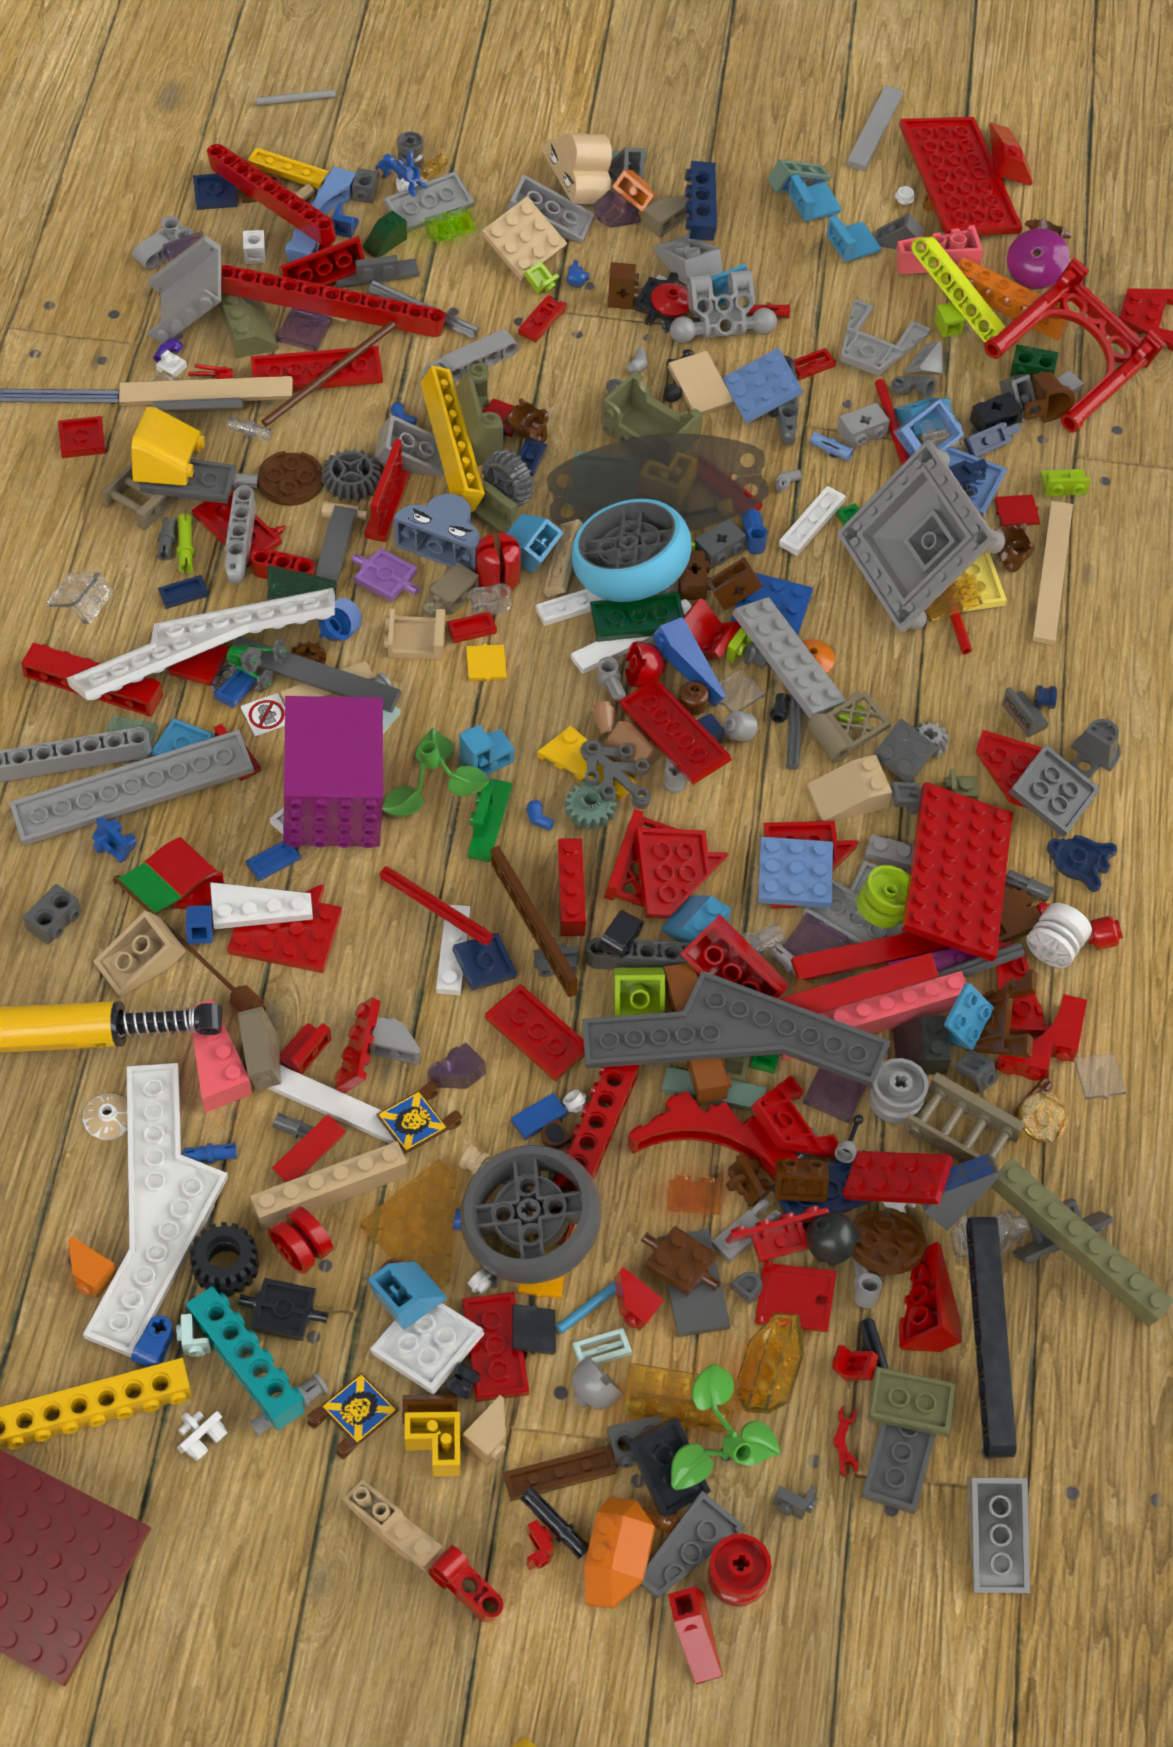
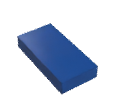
M237 669L214 693V697L216 700L234 709L256 686L257 680Z
M282 841L246 860V865L260 882L300 860V855L294 847L288 844L285 845Z
M552 1093L511 1117V1123L522 1138L527 1140L541 1132L548 1123L558 1118L559 1120L565 1118L568 1115V1111L556 1095Z

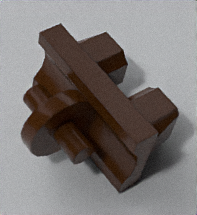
M744 1153L736 1156V1161L728 1168L730 1180L726 1183L728 1191L737 1190L740 1196L743 1195L749 1207L755 1206L760 1198L768 1195L772 1186L768 1179L758 1180L756 1175L760 1171V1165L756 1158L747 1159Z

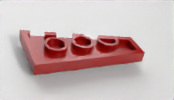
M371 997L364 1003L361 1002L356 1008L355 1016L357 1017L355 1024L348 1033L350 1040L341 1055V1059H343L342 1065L335 1074L334 1080L336 1084L334 1089L344 1094L366 1081L367 1073L363 1071L364 1065L367 1066L369 1064L371 1056L366 1052L373 1044L374 1036L370 1034V1031L376 1027L381 1002L374 997Z

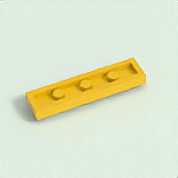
M255 148L247 160L248 163L260 171L272 175H280L281 178L303 185L310 184L315 189L323 186L325 177L329 174L327 170L259 148Z

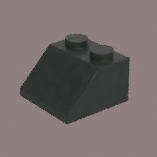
M920 1016L893 1028L895 1059L903 1058L913 1061L923 1069L926 1075H935L936 1073L947 1075L951 1054L948 1029L944 1026L946 1016Z

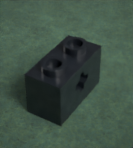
M1008 392L974 405L970 422L978 432L1002 422H1006L1007 427L1020 423L1023 409Z

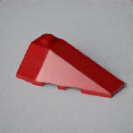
M990 122L989 130L994 174L1031 186L1033 183L1031 169L1022 148L1008 127Z
M937 1241L926 1246L924 1258L911 1271L910 1280L913 1283L910 1295H906L904 1300L907 1308L905 1316L900 1317L898 1325L899 1347L902 1350L942 1352L962 1343L961 1320L941 1244Z

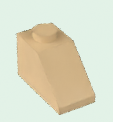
M501 1395L463 1433V1444L486 1464L492 1459H499L506 1450L504 1398Z

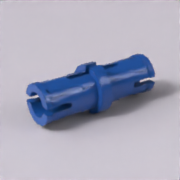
M235 1142L220 1145L207 1143V1146L183 1148L185 1157L198 1162L212 1164L218 1160L237 1159Z

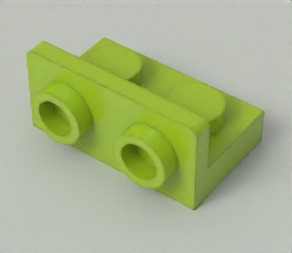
M1084 469L1041 470L1040 474L1044 496L1085 495L1088 493L1091 480L1090 477H1086Z

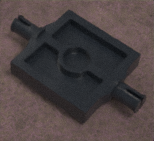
M671 272L667 280H659L653 277L648 278L634 304L635 311L647 314L644 320L646 325L649 323V326H651L655 318L671 320V322L676 318L658 312L651 303V294L661 284H676L677 273Z
M264 1278L261 1290L256 1297L240 1294L238 1299V1306L253 1308L250 1329L255 1332L303 1341L306 1328L311 1320L327 1324L329 1312L318 1311L313 1308L316 1288Z

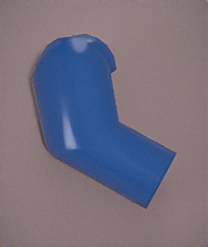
M396 402L392 404L391 414L416 426L417 418L406 415L405 407L402 403Z
M530 801L526 809L530 822L551 831L555 821L543 816L542 803L540 801Z

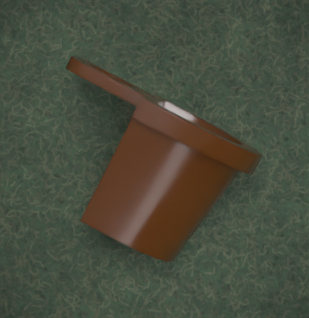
M1050 372L1033 375L1032 386L1036 400L1025 404L1023 415L1025 420L1042 417V422L1046 423L1061 418L1065 412L1073 407L1075 402L1073 391L1069 387L1062 385ZM1038 406V411L1029 413L1032 407Z

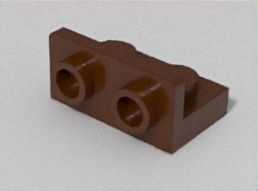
M791 1158L776 1160L774 1200L827 1201L829 1184L828 1162L794 1160Z

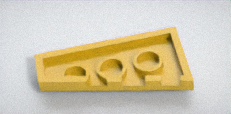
M570 725L538 750L537 757L553 762L555 767L561 770L566 769L574 773V777L583 781L587 772V761L581 756L580 749L582 744L588 740ZM597 763L596 771L599 773V780L595 786L603 783L604 768ZM623 772L634 784L637 783L626 772ZM594 776L588 777L589 779H595ZM613 778L616 799L621 800L629 792Z

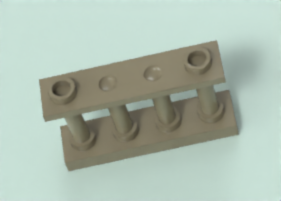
M131 463L110 484L104 487L101 492L104 507L108 508L114 501H117L134 511L138 527L146 530L179 497L140 492V482L133 481ZM131 487L148 497L149 500L145 504L139 505L124 496L123 493Z
M936 1073L928 1092L932 1093V1097L918 1118L910 1113L908 1114L903 1128L912 1137L920 1138L942 1152L950 1154L952 1158L964 1163L982 1156L971 1150L986 1126L999 1132V1135L987 1152L995 1160L1008 1139L1017 1143L1026 1123L941 1074ZM946 1101L955 1108L939 1131L928 1125L927 1121L939 1103ZM968 1114L977 1121L961 1144L949 1137L961 1116Z

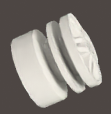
M1051 903L1041 915L1039 922L1034 925L1033 930L1027 935L1026 942L1030 951L1039 960L1052 967L1067 968L1078 955L1079 949L1084 946L1091 936L1092 928L1087 918L1077 909L1063 903Z

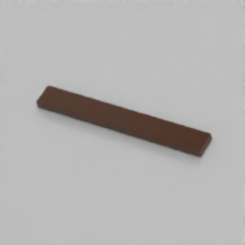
M500 846L492 847L490 850L492 868L569 998L576 996L577 977Z

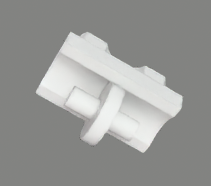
M200 1411L192 1417L186 1412L181 1416L185 1424L178 1431L183 1436L189 1430L193 1432L176 1448L181 1454L186 1452L191 1458L198 1461L208 1451L199 1440L201 1436L206 1433L216 1444L228 1433L220 1422L222 1416L218 1411L213 1413L200 1426L198 1422L204 1417Z

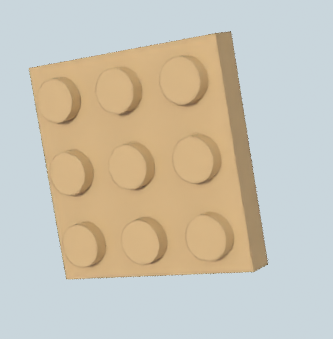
M528 196L481 231V235L520 281L526 278L523 275L526 270L540 261L544 264L567 245L566 241Z

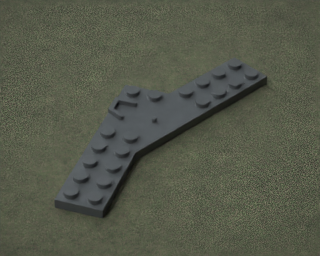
M704 971L701 972L688 1002L681 1012L582 1019L586 1069L784 1054L873 1087L891 1043L890 1040Z

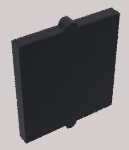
M513 1304L512 1350L528 1351L532 1355L535 1353L554 1355L556 1353L555 1310L539 1308L535 1304L532 1306Z

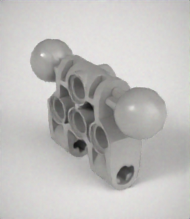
M750 270L728 273L727 295H713L712 280L709 274L688 276L687 295L689 310L700 318V322H693L690 318L684 316L678 317L670 326V334L674 341L682 344L690 342L695 335L702 334L703 338L746 334L748 329H754L755 332L761 335H767L776 328L777 317L769 308H760L752 316L746 317V313L755 304L753 277ZM741 296L744 297L746 300V304L743 308H741L738 304V300ZM721 298L726 303L723 310L718 307V301ZM699 301L705 303V310L703 312H700L697 308ZM722 320H725L728 325L724 332L720 329Z

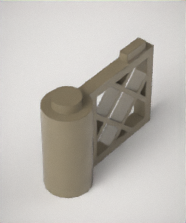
M858 690L847 697V702L827 714L816 713L808 720V730L835 763L843 761L850 755L852 750L891 727V722L866 691L860 693ZM865 700L869 705L868 711L855 710V705ZM841 713L850 714L848 723L838 722L835 717ZM853 715L866 717L865 724H851ZM869 717L880 719L883 724L878 727L868 726ZM850 729L863 731L862 736L853 741L849 736Z

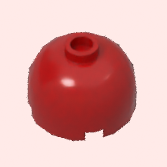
M636 641L631 643L625 660L630 661L629 669H625L628 685L641 688L644 685L659 680L661 674L666 669V662L663 660L660 650L647 642Z

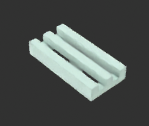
M624 1328L572 1343L576 1359L579 1363L587 1355L592 1357L621 1347L624 1348L591 1359L600 1365L632 1355ZM619 1337L621 1338L620 1341L605 1344L602 1346H598L597 1348L581 1352V1349L590 1347L609 1340H613Z

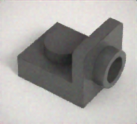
M892 782L890 788L892 790L894 807H908L910 814L915 815L919 809L921 795L919 783Z
M974 1050L969 1051L955 1063L956 1071L973 1080L977 1091L980 1093L984 1092L998 1079L994 1061Z

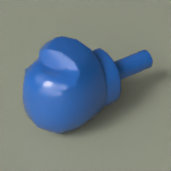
M574 260L573 265L569 267L566 281L572 287H582L589 280L590 275L587 272H583V267L578 266V261Z

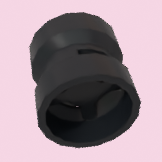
M458 1362L455 1367L454 1376L447 1380L445 1387L468 1400L472 1393V1386L479 1382L482 1375L469 1366Z

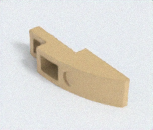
M363 1479L343 1499L346 1505L376 1535L406 1561L411 1560L424 1572H427L436 1559L444 1552L443 1546L407 1519L401 1509Z

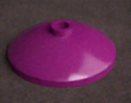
M1042 228L1028 230L1019 235L1011 244L1007 254V266L1010 275L1018 284L1030 289H1044L1054 285L1069 264V250L1063 238L1051 230ZM1036 251L1041 252L1039 256L1033 255Z

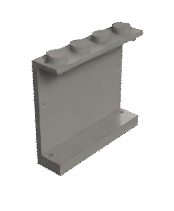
M204 235L148 279V285L161 293V322L152 327L147 332V335L163 344L221 302V245Z

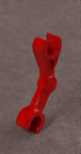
M842 1406L838 1412L840 1424L833 1439V1445L836 1447L839 1455V1472L845 1478L847 1474L844 1468L845 1465H851L855 1475L858 1470V1463L848 1451L845 1443L848 1427L856 1419V1410L854 1409L851 1418L846 1419L842 1415L845 1406Z

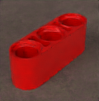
M257 548L252 551L251 565L255 576L305 588L314 584L315 569L311 559L266 548Z

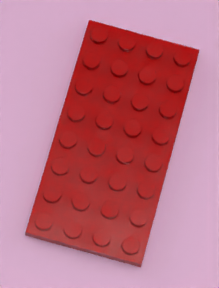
M974 117L900 119L899 127L944 234H949L951 230L957 228L960 231L967 230L968 226L975 225L978 235L1021 233L1022 224L1001 177L994 174L992 156Z
M928 782L923 784L902 931L991 962L996 959L1012 812Z

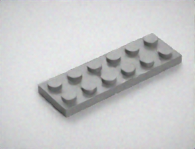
M769 597L735 608L732 615L809 719L816 713L829 712L835 706L838 707L846 702V699Z

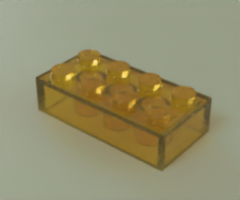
M972 574L955 580L925 610L929 622L983 604L975 575Z

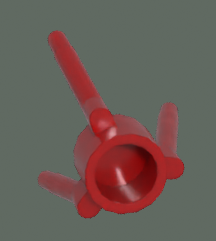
M195 364V368L210 371L188 372L190 376H215V379L233 378V369L227 368V366L217 367Z

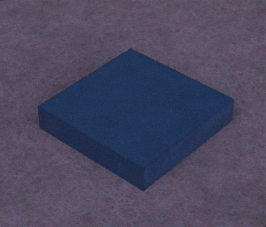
M217 173L193 175L196 210L237 207L236 189L232 183Z
M499 933L492 934L493 940L489 945H483L479 941L472 939L454 944L452 948L471 991L513 980L518 975Z

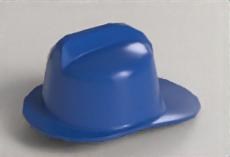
M347 598L335 600V615L318 621L321 631L319 637H325L330 641H345L360 627L362 620L357 605Z

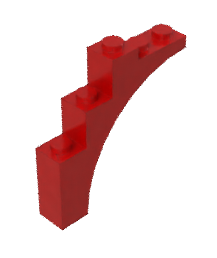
M687 1090L681 1094L676 1093L669 1097L665 1104L664 1114L656 1115L650 1123L644 1126L639 1125L635 1127L628 1136L627 1146L633 1154L649 1146L668 1141L695 1140L721 1145L740 1154L744 1153L749 1159L756 1158L760 1167L774 1182L776 1179L777 1159L791 1158L799 1160L793 1151L777 1148L762 1124L756 1119V1116L749 1117L742 1124L726 1102L718 1106L716 1104L712 1105L703 1113Z

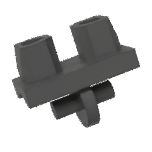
M557 943L573 972L576 973L579 957L578 946L567 947V943ZM534 950V969H538L540 977H550L553 975V970L541 950Z

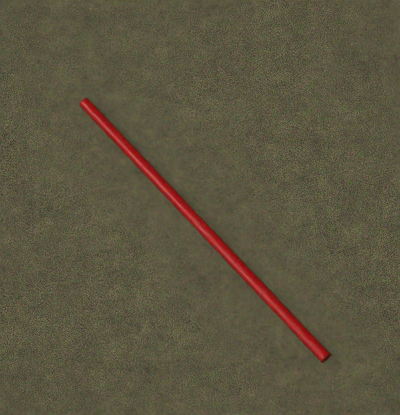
M878 379L875 381V387L883 412L890 420L888 427L902 466L910 457L893 432L900 426L885 380ZM950 584L942 595L961 653L966 655L972 652V647Z

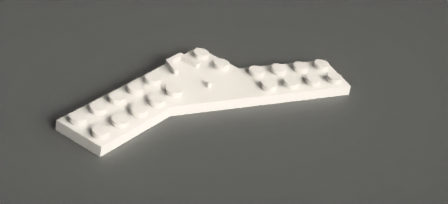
M329 588L154 623L150 644L68 677L69 687L87 701L96 700L104 693L117 691L123 685L130 682L141 681L144 676L160 673L170 665L246 633H259L263 629L272 627L279 629L292 623L304 624L308 620L317 618L319 620L328 619L335 615L334 590Z
M178 1063L127 1067L130 1249L83 1336L84 1339L128 1357H131L133 1349L141 1338L148 1322L156 1315L194 1243L193 1240L198 1236L202 1226H205L215 1207V1202L228 1179V1173L181 1155Z

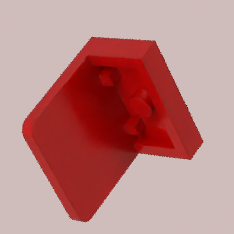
M702 598L697 599L683 617L706 660H717L723 657L729 643L741 628L737 620L721 623Z

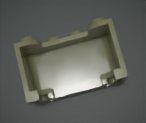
M634 371L602 400V430L605 434L621 442L622 445L637 452L641 457L669 466L677 452L684 453L701 437L703 413L696 408L690 413L685 410L681 415L651 397V388L647 387L645 389L641 382L643 375Z

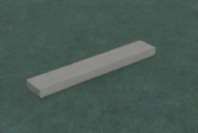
M885 85L847 160L846 166L866 171L903 97V90Z

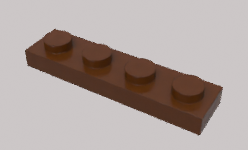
M610 1445L506 1471L503 1472V1477L510 1502L519 1500L531 1486L534 1487L538 1494L615 1475L617 1474V1468Z

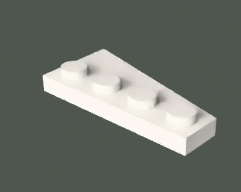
M210 883L214 929L313 919L310 893Z

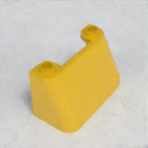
M146 407L132 438L133 481L187 485L189 477H193L194 470L193 464H190V457L193 450L194 453H199L201 449H204L205 436L201 435V431L156 407Z

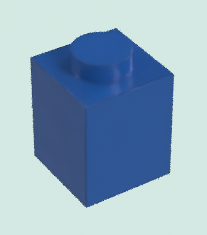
M212 905L187 906L186 932L188 944L213 943Z

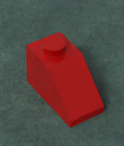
M622 1267L614 1277L619 1314L629 1327L637 1328L641 1331L664 1302V1299L626 1268Z

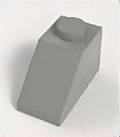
M378 1017L372 1034L374 1040L370 1046L371 1055L420 1065V1048L403 1022L391 1017Z

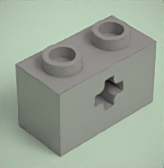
M874 403L839 416L837 432L847 446L853 448L887 435L890 420L879 405Z

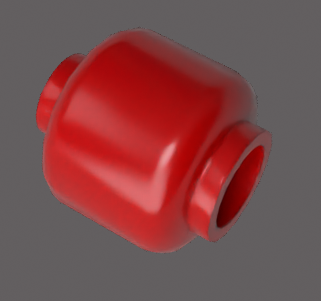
M1105 916L1090 921L1092 932L1087 940L1088 944H1094L1097 950L1118 946L1119 939L1123 938L1118 920H1114L1111 916Z

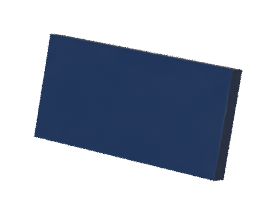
M839 1160L828 1164L829 1184L826 1202L777 1200L784 1215L794 1212L795 1216L804 1214L805 1209L813 1206H819V1209L827 1207L828 1211L843 1214L874 1201H853L844 1198L842 1194L853 1161L843 1163ZM775 1184L772 1185V1191H773V1193H774ZM810 1222L802 1224L803 1228H808Z

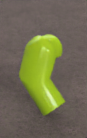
M861 705L855 706V710L866 711ZM841 713L835 718L840 722L848 723L850 714ZM853 715L851 724L861 722L865 717Z

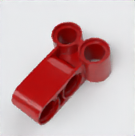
M451 1544L431 1565V1568L428 1570L429 1576L443 1589L448 1588L478 1619L483 1622L494 1621L503 1610L504 1603L502 1597L468 1564L467 1557ZM466 1580L473 1582L476 1588L475 1592H465L462 1588V1582ZM483 1601H492L496 1606V1612L492 1614L485 1612L482 1606Z

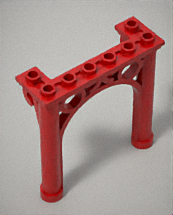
M1075 257L1070 261L1054 285L996 336L990 337L984 343L986 353L991 358L999 359L1035 325L1050 318H1060L1074 322L1087 330L1096 339L1105 356L1106 372L1104 378L1061 416V423L1069 432L1078 431L1083 426V422L1140 369L1147 368L1166 345L1152 330L1141 340L1135 332L1126 326L1120 318L1086 288L1082 281L1090 271ZM1060 302V309H1052ZM1067 302H1073L1079 307L1080 313L1070 311ZM1111 344L1119 345L1123 349L1124 355L1113 352ZM1115 362H1123L1117 369L1114 370Z

